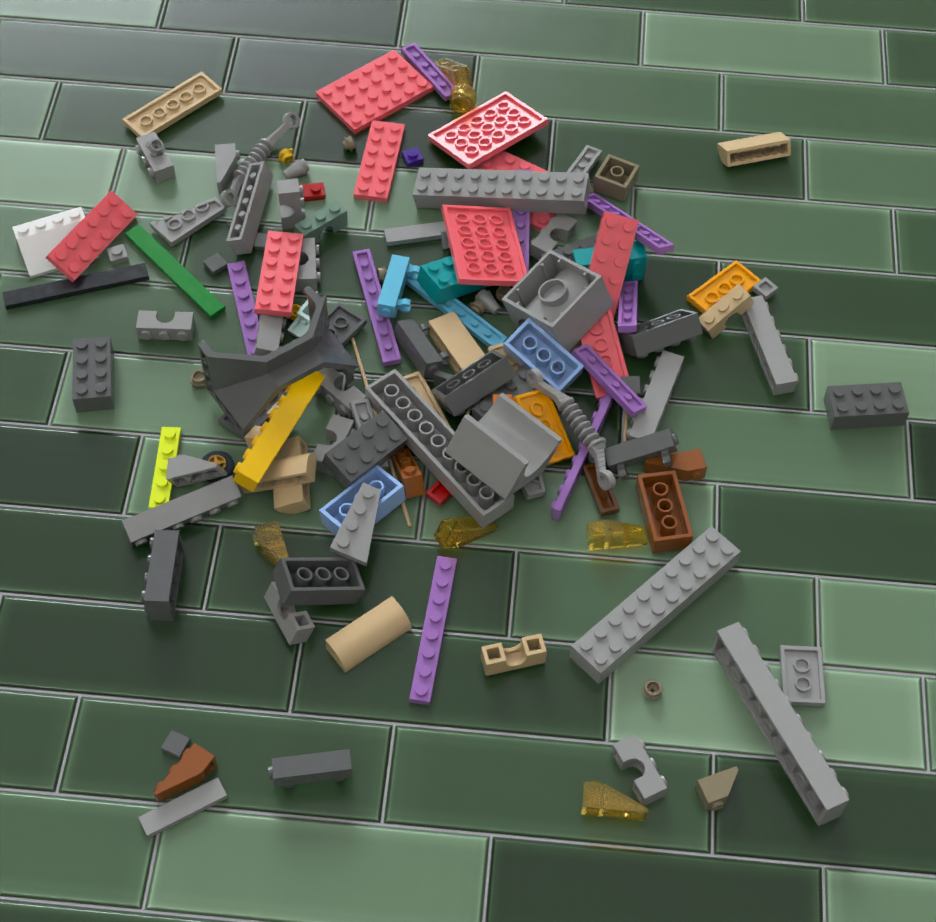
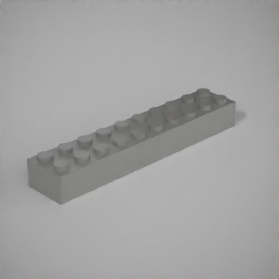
M419 168L413 190V198L416 208L442 209L444 204L510 208L511 211L586 214L591 184L589 173Z
M396 369L365 387V398H369L371 407L377 414L383 410L408 437L406 445L482 528L514 508V494L504 499L445 452L455 432Z
M711 526L571 645L570 658L600 684L738 563L741 551Z
M739 622L718 630L711 649L817 825L821 826L840 817L849 802L848 792L839 784L835 771L829 768L824 753L816 747L812 734L806 731L801 716L793 710L790 699L783 694L779 681L773 678L767 662H763L759 649L750 641L747 630L744 627L742 628Z

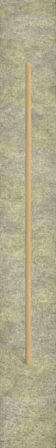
M353 337L351 342L366 387L368 386V381ZM372 408L373 414L376 416L377 412ZM390 458L388 459V463L391 469L392 476L398 481L392 460ZM403 502L401 505L408 527H411L405 502Z

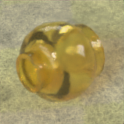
M468 84L454 86L449 96L451 109L458 114L468 113L477 102L475 89Z

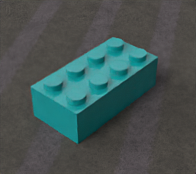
M639 241L633 242L624 281L644 280L647 254L644 244ZM594 247L572 250V261L589 269Z
M452 255L421 265L417 282L436 305L489 287V285L458 284Z

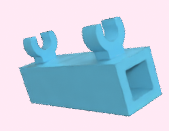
M392 254L377 303L378 315L396 318L398 310L404 313L410 312L411 300L406 298L401 300L407 277L417 280L420 271L419 266L410 267V257Z

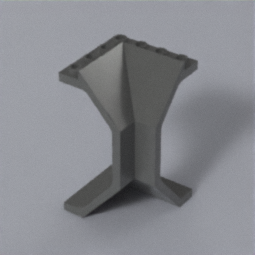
M310 286L303 289L308 297L310 326L307 333L264 356L217 353L212 351L205 341L198 343L206 389L243 438L250 431L254 421L282 389L321 368L340 369L345 375L347 384L354 381V369L358 368L359 365L329 330L326 295L321 297Z

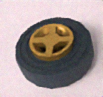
M212 451L202 458V460L217 463L227 471L226 476L206 480L207 482L215 483L234 474L235 464L228 453Z

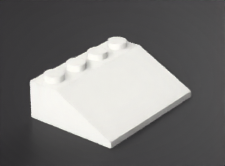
M81 207L12 227L30 278L58 270L45 257L85 217Z

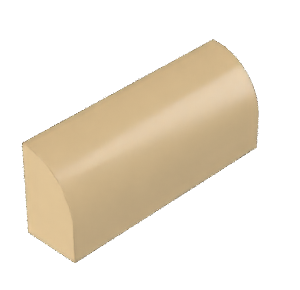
M781 132L717 143L720 159L727 167L791 156V139Z
M454 311L428 321L430 328L428 330L429 336L441 352L447 351L450 355V358L446 360L455 373H458L485 355Z
M300 436L289 438L285 441L275 459L308 453V445ZM310 483L273 489L274 509L278 512L296 514L311 510Z
M312 452L274 459L254 492L315 482L317 454ZM236 483L237 487L244 494L254 493Z
M391 596L325 640L326 649L346 673L412 629L411 623L402 607Z

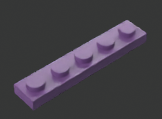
M415 42L401 48L403 56L433 85V89L444 101L459 95V90Z
M638 280L623 281L619 297L618 333L629 334L637 332Z
M588 344L573 350L572 356L584 365V368L631 417L646 410L647 405Z

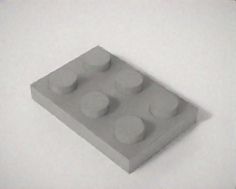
M780 645L779 658L781 690L783 694L790 699L792 705L824 707L826 701L822 648Z

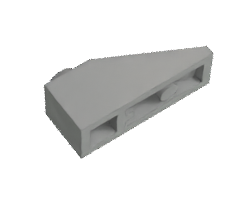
M235 143L215 145L219 194L226 189L233 176V172L238 167L237 160H240V152L236 150Z
M178 455L168 459L166 479L176 487L227 475V471L214 462L187 455Z

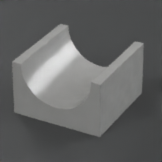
M549 250L502 298L515 327L519 328L530 318L568 352L614 305L601 275L552 250Z
M501 393L488 412L478 422L468 414L463 417L445 452L500 496L507 499L544 472L562 438L504 393Z

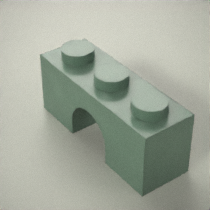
M335 201L295 224V233L304 234V238L315 237L316 244L320 241V234L325 228L328 227L335 233L348 225L347 210L338 201Z

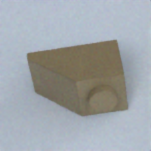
M737 766L697 780L695 790L705 811L710 809L716 811L724 807L738 772Z

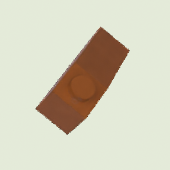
M700 448L670 454L673 465L665 467V464H663L662 456L645 459L644 473L675 470L678 480L697 481L705 478L707 470Z

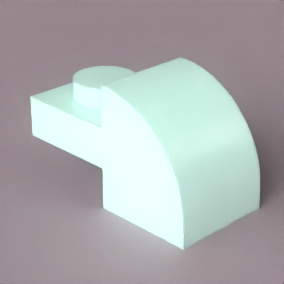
M308 299L297 312L298 317L287 329L296 338L305 335L310 326Z

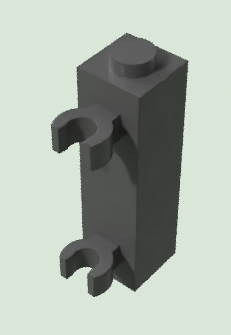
M413 318L397 321L394 331L395 338L423 378L434 376L436 371L441 370V367L448 365L445 359L450 358V355L447 351L438 354L427 339L428 334L425 331L430 330L426 323L418 326Z
M670 428L604 448L607 465L612 472L618 471L619 478L622 481L629 479L626 467L645 462V459L662 456L665 467L671 466L673 461L670 454L678 451L676 445L679 444L677 434H673Z
M350 749L271 758L272 766L268 767L269 780L274 781L275 787L284 786V788H292L293 785L329 780L340 782L344 781L345 778H353Z

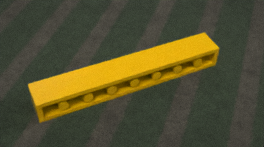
M315 371L286 388L285 392H287V395L284 396L282 394L277 402V405H279L278 409L273 408L268 417L271 420L264 422L260 429L261 435L256 434L251 443L253 445L252 449L247 448L242 457L245 460L243 463L238 462L233 470L236 473L233 479L234 482L254 492L326 377L325 375Z

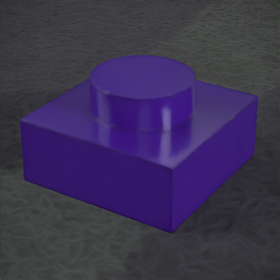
M418 147L402 151V157L408 168L424 163Z

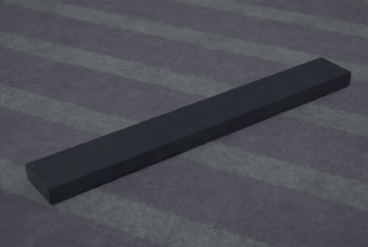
M146 263L79 276L73 283L69 279L6 291L3 292L6 310L147 281L149 276Z

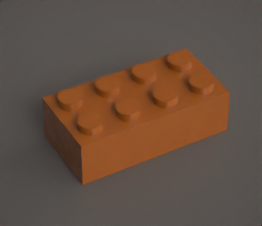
M671 470L637 475L635 490L652 553L685 549L692 543L693 532L676 471Z

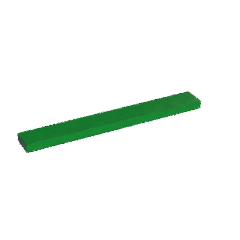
M140 224L125 233L126 238L211 320L225 311V306Z

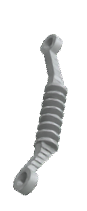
M295 112L286 113L283 116V124L268 138H261L259 143L255 145V148L241 162V165L233 172L234 178L230 189L224 190L220 194V202L223 206L232 207L237 204L238 192L244 183L249 164L262 162L267 159L270 153L273 152L274 144L289 129H295L300 125L298 114ZM290 117L293 119V124L290 123ZM227 194L230 195L231 202L227 200Z
M539 369L528 370L526 379L529 386L536 388L556 403L558 410L563 411L562 416L567 417V423H571L570 427L575 429L574 433L579 434V440H583L582 444L587 446V451L595 460L599 486L605 491L614 488L616 484L615 477L611 471L606 470L604 441L602 438H599L595 428L590 427L591 422L586 421V415H582L583 411L578 409L579 405L574 403V398L567 396L544 382L543 375Z

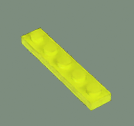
M162 427L149 509L171 501L173 484L166 479L169 458L178 456L182 433L181 427Z

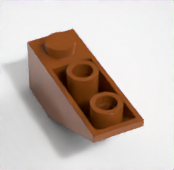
M403 448L391 458L399 482L404 486L405 496L408 499L424 495L425 488L422 473L409 448Z
M196 743L190 748L188 747L183 752L181 760L177 765L174 764L170 768L168 776L164 781H160L156 785L153 793L156 802L160 803L203 782L217 765L215 756Z

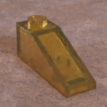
M446 57L433 62L459 91L466 90L468 86L472 85L467 65Z
M472 516L445 518L441 520L434 537L442 549L459 548L496 532L499 528L494 521L482 528Z
M278 520L254 526L256 533L252 535L254 544L259 546L261 553L273 565L276 566L280 558H289Z
M611 520L587 522L586 539L589 551L647 545L644 526Z
M599 781L584 782L581 815L646 821L648 808L607 784H601Z

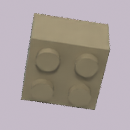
M608 154L594 176V191L624 202L638 180L640 165Z

